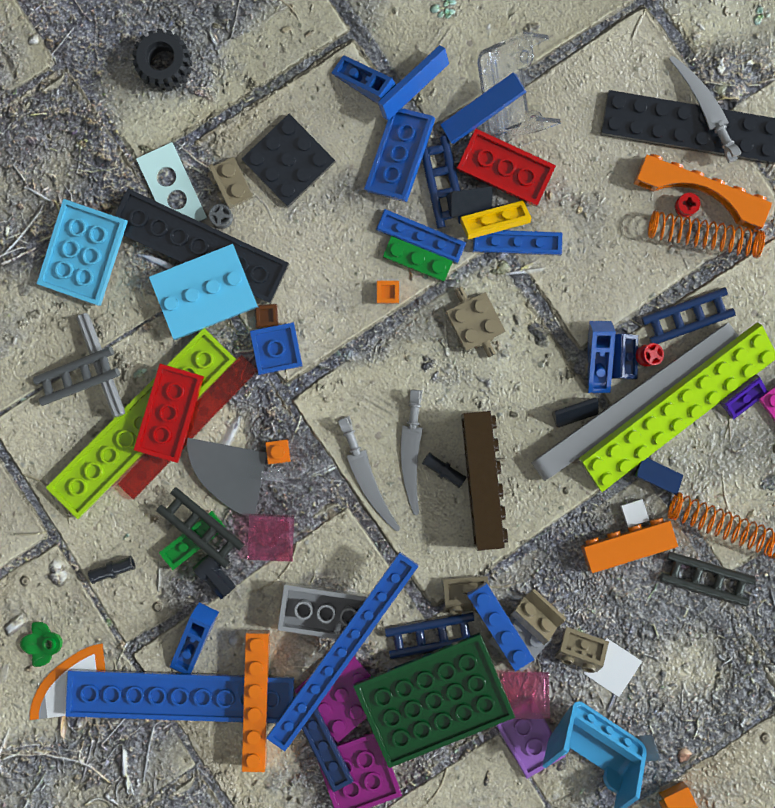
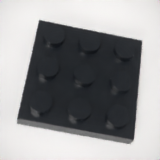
M290 113L242 158V161L288 208L336 163L332 156Z

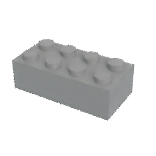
M286 582L284 584L278 630L337 639L369 594ZM369 636L364 641V643L368 644Z

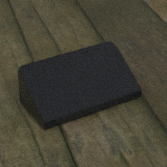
M492 187L450 192L446 195L450 217L466 216L492 209Z
M596 397L553 411L552 416L556 427L560 428L597 415L599 413L598 399Z

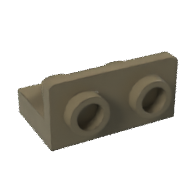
M231 157L215 166L213 163L208 165L211 170L208 172V176L213 185L218 184L220 192L217 194L222 204L227 203L231 209L254 198L235 157Z
M488 576L443 579L445 612H450L453 615L462 614L463 611L478 613L467 593L485 582L489 585Z
M535 589L530 590L524 595L511 613L543 645L549 642L557 627L566 620V617Z
M566 627L555 658L565 665H576L582 667V670L585 672L595 673L604 666L609 641Z

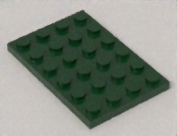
M480 632L356 682L353 685L388 768L516 718Z

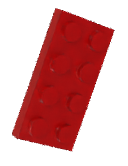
M475 128L457 167V171L537 207L556 165Z
M159 364L135 443V451L179 463L204 376Z

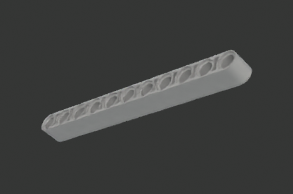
M729 322L724 324L541 454L531 464L543 481H546L600 443L736 339L738 334Z

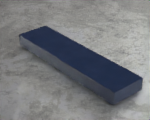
M317 707L302 727V730L332 791L335 792L353 783L354 779Z

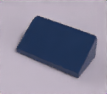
M615 334L612 379H638L636 351L638 349L639 335Z
M646 458L638 465L633 476L672 495H677L684 475Z

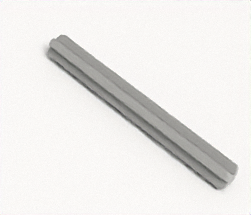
M87 313L78 315L77 321L89 354L102 350L90 316ZM96 361L93 365L97 375L102 373L100 362ZM111 379L101 383L112 416L119 417L125 414L114 380Z

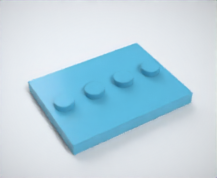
M63 199L37 284L101 306L128 221Z
M233 244L149 277L174 340L258 307Z

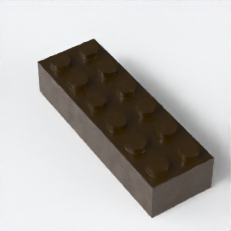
M491 411L461 414L474 548L477 551L505 548L504 543H508V533L502 524V520H506L505 506L500 504V497H504L503 485L498 483L497 475L501 474L500 460L496 461L495 452L499 451L498 438L493 436V429H497L496 416L491 415Z

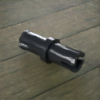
M430 452L422 462L423 465L436 472L439 478H445L457 486V488H460L467 476L450 467V463H444Z
M128 556L116 562H106V565L88 571L89 580L92 584H95L107 578H117L119 574L136 569L135 561L132 556Z

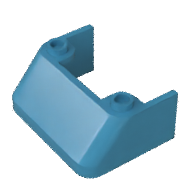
M580 701L575 702L569 707L549 737L542 766L547 768L558 758L566 755L571 748L604 770V783L609 790L616 794L614 808H627L640 798L647 754L646 748L639 739Z

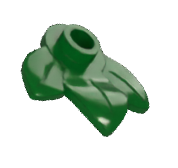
M33 622L31 625L32 634L26 635L21 639L20 647L27 654H32V666L41 667L51 661L52 655L57 654L61 650L63 640L59 634L51 632L47 624Z

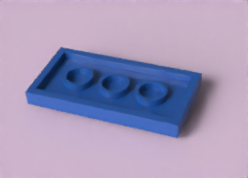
M401 108L387 121L364 190L407 203L435 122L434 116Z

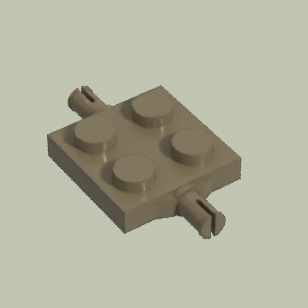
M463 287L455 289L454 292L460 302L456 307L445 313L464 351L483 346L488 358L495 355L496 353L490 342L496 336L506 331L486 292L476 297L468 298Z

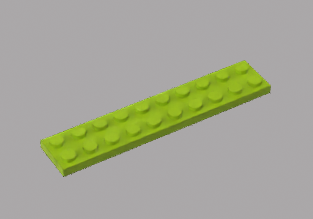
M758 322L582 455L579 460L601 492L605 491L640 464L641 461H644L716 406L730 393L775 360V349L763 326Z
M204 328L167 366L204 376L199 398L237 359ZM155 378L124 408L125 414L115 417L46 487L77 519H80L144 454L135 451L134 447Z

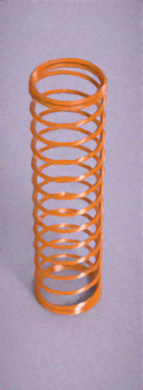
M658 210L653 211L648 227L649 239L654 238L659 217L663 214L660 241L663 239L667 219L671 215L672 226L668 242L672 239L674 224L677 218L680 217L677 244L680 242L682 227L687 218L689 219V230L685 245L689 243L691 228L695 220L698 222V230L694 240V247L698 244L700 228L704 222H706V233L702 244L703 249L706 247L708 232L713 223L715 224V233L711 243V250L715 248L717 231L721 225L724 227V233L720 242V252L723 251L726 232L729 227H732V236L729 242L728 253H731L733 249L734 237L738 228L741 229V237L737 246V255L741 252L743 235L747 230L750 232V237L745 250L746 257L750 253L752 236L756 231L757 234L752 248V256L754 258L760 257L765 244V232L758 229L751 232V229L748 227L743 231L742 227L738 226L734 230L732 224L726 228L724 223L719 224L717 227L715 221L708 225L706 219L700 224L698 218H695L691 223L689 216L682 220L681 215H678L674 219L672 213L668 214L665 219L664 212L659 213Z
M680 492L674 495L668 509L667 516L669 519L677 520L683 501L689 498V505L683 515L682 524L688 518L691 505L694 501H697V509L692 516L690 527H693L696 522L699 508L705 504L706 510L699 522L698 530L702 529L707 512L713 507L714 514L708 523L707 534L710 533L716 514L721 510L722 518L715 529V537L721 531L724 517L730 514L731 519L723 533V540H726L730 533L733 519L738 517L739 523L732 534L731 543L736 541L741 523L746 520L747 526L741 535L739 546L741 547L745 543L749 526L754 523L755 530L748 541L747 549L750 550L754 545L757 530L762 526L764 532L757 542L755 551L758 553L761 550L766 532L771 530L772 535L765 546L764 556L768 555L771 559L775 558V552L772 555L775 544V533L772 528L766 529L763 524L757 527L755 521L749 523L747 518L741 520L739 515L732 516L731 512L724 514L722 508L716 511L714 505L708 507L706 502L699 505L698 499H694L691 502L690 496L687 495L683 498V494Z

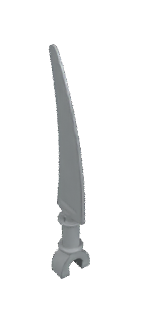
M671 56L669 60L693 92L705 116L709 130L716 129L714 132L718 133L723 144L722 148L725 150L727 162L736 161L741 151L734 144V141L730 139L726 131V124L729 122L720 105L703 82L681 61Z
M411 390L409 406L411 407L409 422H407L409 426H402L401 436L402 473L408 500L414 515L419 514L417 463L423 428L417 427V425H419L418 415L423 390Z
M350 416L341 418L338 422L344 432L343 436H346L349 452H352L351 455L347 456V459L359 486L371 505L386 523L395 531H399L400 527L389 511L378 489L366 449L360 451L361 447L358 446L355 438V430H353Z

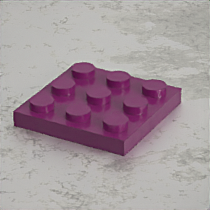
M355 656L318 705V709L331 735L337 742L367 718L353 685L356 682L371 677V674ZM308 678L294 689L296 694H298Z
M373 732L337 745L354 779L353 783L333 792L320 767L334 808H371L402 796L393 767L388 768Z

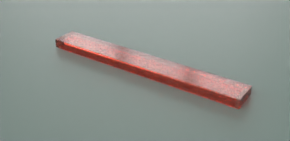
M243 355L196 402L183 449L187 446V438L193 439L258 372ZM146 454L118 485L134 500L171 461Z

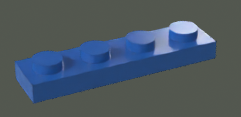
M487 582L467 593V596L515 672L534 661V657Z

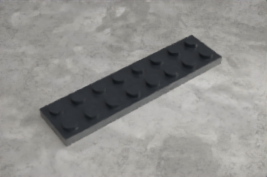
M613 90L608 91L601 129L602 136L725 156V150L722 148L723 144L718 133L714 132L716 129L709 130L700 105ZM722 109L729 122L726 124V131L730 139L734 141V144L741 151L737 158L774 165L775 118Z
M127 189L115 214L116 217L128 221L123 236L181 263L233 244L254 297L269 304L272 303L290 265L280 258L130 189Z

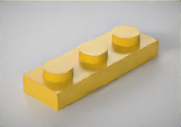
M519 201L462 216L460 223L467 239H472L531 223V216L524 201Z

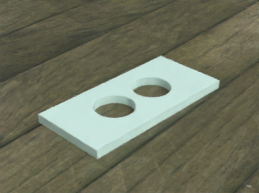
M172 142L136 158L156 202L171 208L167 202L169 194L176 190L182 191L186 195L187 202L183 208L174 210L200 222L207 219ZM171 168L175 171L176 180L171 186L165 187L158 183L157 174L161 169Z

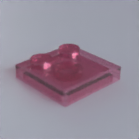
M250 514L248 560L293 562L295 516Z
M503 672L504 690L516 717L513 719H550L549 672Z

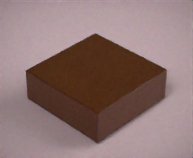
M277 304L258 305L255 308L256 328L279 325Z

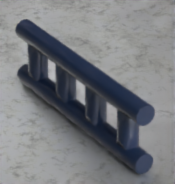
M447 136L439 138L440 145L431 147L426 145L422 157L437 229L446 227L444 220L456 218L450 217L449 210L442 212L440 198H445L450 192L460 191ZM443 153L446 166L433 169L430 156ZM448 174L450 187L437 190L435 177ZM462 216L457 217L459 224H461L460 220Z
M726 287L641 317L643 325L651 323L655 336L649 338L650 343L660 344L736 316L734 308L726 310L722 297L728 295ZM713 301L717 313L705 317L701 305ZM692 308L697 321L684 325L680 312ZM672 316L676 328L663 332L659 320Z
M473 612L385 628L386 637L393 636L395 650L389 651L390 660L429 653L469 637L468 622L475 621ZM459 624L461 637L448 640L446 626ZM437 628L439 642L426 644L424 630ZM415 632L417 646L404 648L402 634Z

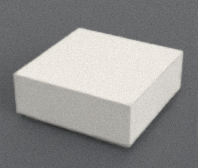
M643 499L620 505L627 527L650 521Z

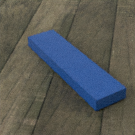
M439 45L378 101L383 118L386 120L392 118L449 65L444 47Z
M513 72L440 125L450 142L454 144L526 93V90Z
M384 209L376 228L378 232L450 259L458 264L466 242L386 209Z
M502 230L473 238V252L561 256L563 232Z

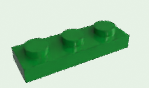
M392 236L383 255V258L442 282H445L453 262L450 259Z
M214 511L208 513L227 528ZM200 520L191 529L202 537L210 526L203 520ZM182 534L160 551L159 554L169 567L174 570L201 548Z

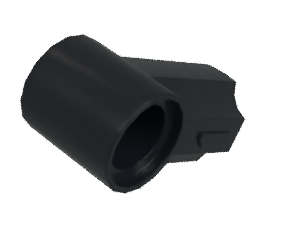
M208 554L192 566L196 575L203 582H206L220 599H223L236 588V585L222 570V566Z

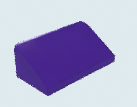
M755 374L719 403L734 420L759 401V398L768 391L761 378Z

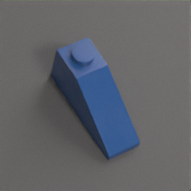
M345 55L342 56L331 72L335 77L377 104L381 98L397 85L391 77Z
M589 321L588 393H611L616 334L612 321Z
M200 602L198 603L183 632L170 664L171 668L181 673H192L219 611Z

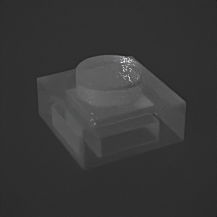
M268 467L267 471H262L261 480L285 482L286 473H281V468Z

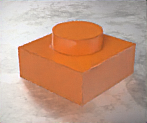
M377 281V304H399V281Z
M288 439L265 442L268 464L291 462Z

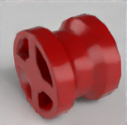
M691 192L683 194L675 202L676 213L683 218L692 216L700 208V199Z
M656 343L642 345L636 351V360L644 367L658 365L664 358L662 347Z

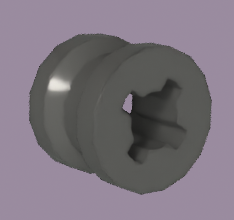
M216 204L210 209L209 218L215 227L225 229L232 224L233 215L226 205Z

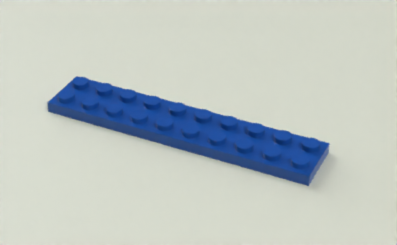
M68 670L66 717L243 722L245 675ZM268 676L267 723L276 724L294 699V677Z

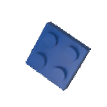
M294 322L250 331L258 375L303 367Z

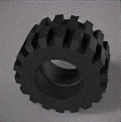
M157 29V33H154L152 30L148 31L149 35L145 37L143 34L140 37L141 43L136 42L135 44L137 50H133L132 53L135 70L142 81L152 89L156 87L158 91L162 92L164 88L167 91H173V86H176L178 89L181 87V81L185 83L188 80L186 75L191 74L190 66H192V60L186 44L176 33L173 35L170 30H166L165 33L162 29ZM169 51L174 54V61L167 69L155 70L151 68V61L157 53Z

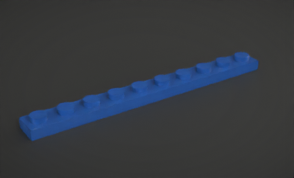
M401 552L397 554L269 732L266 739L283 751L287 750L419 566L417 563Z

